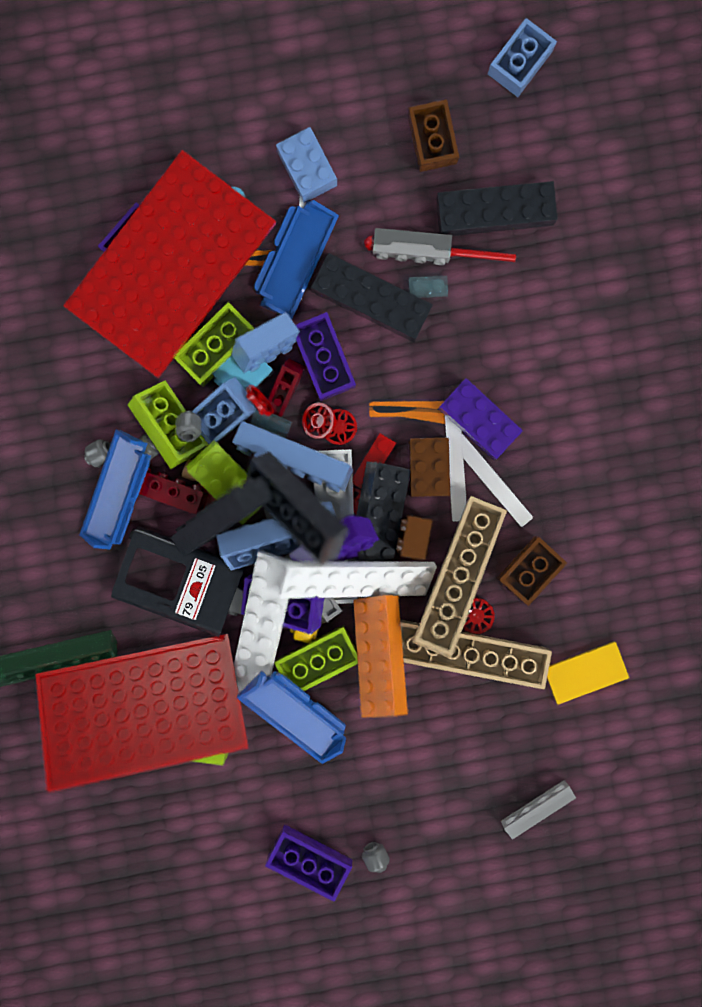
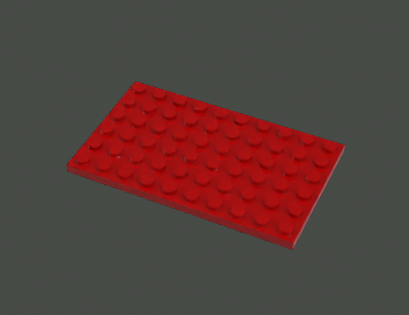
M182 150L64 304V307L159 378L276 225V221Z
M228 634L36 674L47 792L249 748L241 702L237 699L239 691Z

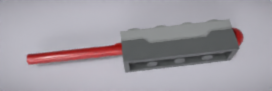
M375 228L374 240H372V236H369L364 241L365 248L373 251V256L381 260L391 257L397 261L412 259L416 263L434 261L436 265H445L452 256L515 262L516 254L451 248L452 235Z

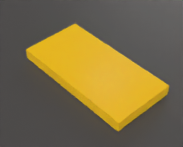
M615 641L549 666L547 680L557 705L629 678Z

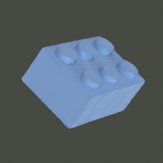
M526 18L491 63L488 75L519 97L553 52L557 41Z
M311 127L276 144L277 153L303 203L337 186V178Z
M284 313L237 338L231 355L243 373L249 370L253 372L261 366L260 364L272 362L278 354H286L291 351L299 330L288 314Z
M235 377L224 382L192 411L201 418V435L208 444L213 440L217 443L238 427L241 421L244 422L257 411L256 406L247 399L246 390Z

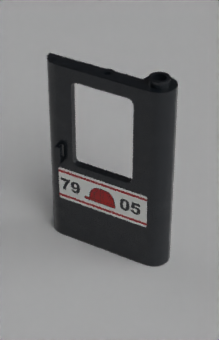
M137 526L136 529L133 528L129 535L131 541L113 587L111 598L220 637L233 597L241 582L246 566L231 571L221 556L199 548L183 557L170 537ZM138 548L186 566V571L175 600L166 599L125 582Z

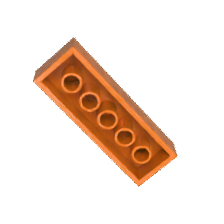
M382 595L353 599L362 718L408 715L398 596Z

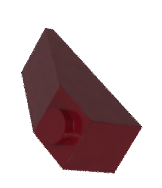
M288 359L283 364L268 399L274 413L267 417L280 422L306 368L305 366L291 359Z

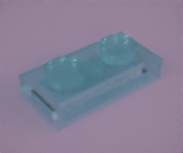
M447 276L409 277V293L419 298L448 296Z
M257 410L254 412L250 424L286 439L292 422L275 414L270 416L261 415Z

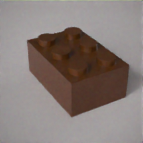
M447 99L409 107L408 121L419 172L457 164L459 153Z
M449 438L409 439L410 497L450 496Z
M405 515L404 519H401L399 530L402 533L401 538L398 537L396 549L401 556L425 560L432 520Z
M534 536L501 572L497 579L525 605L529 606L567 565V562L540 537Z

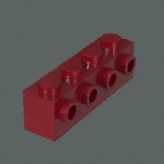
M147 469L139 492L140 495L195 515L203 510L209 494L203 492V487L194 484L192 487L185 485L186 481L177 478L172 481L168 479L169 475L160 472L155 475L150 473L151 469Z

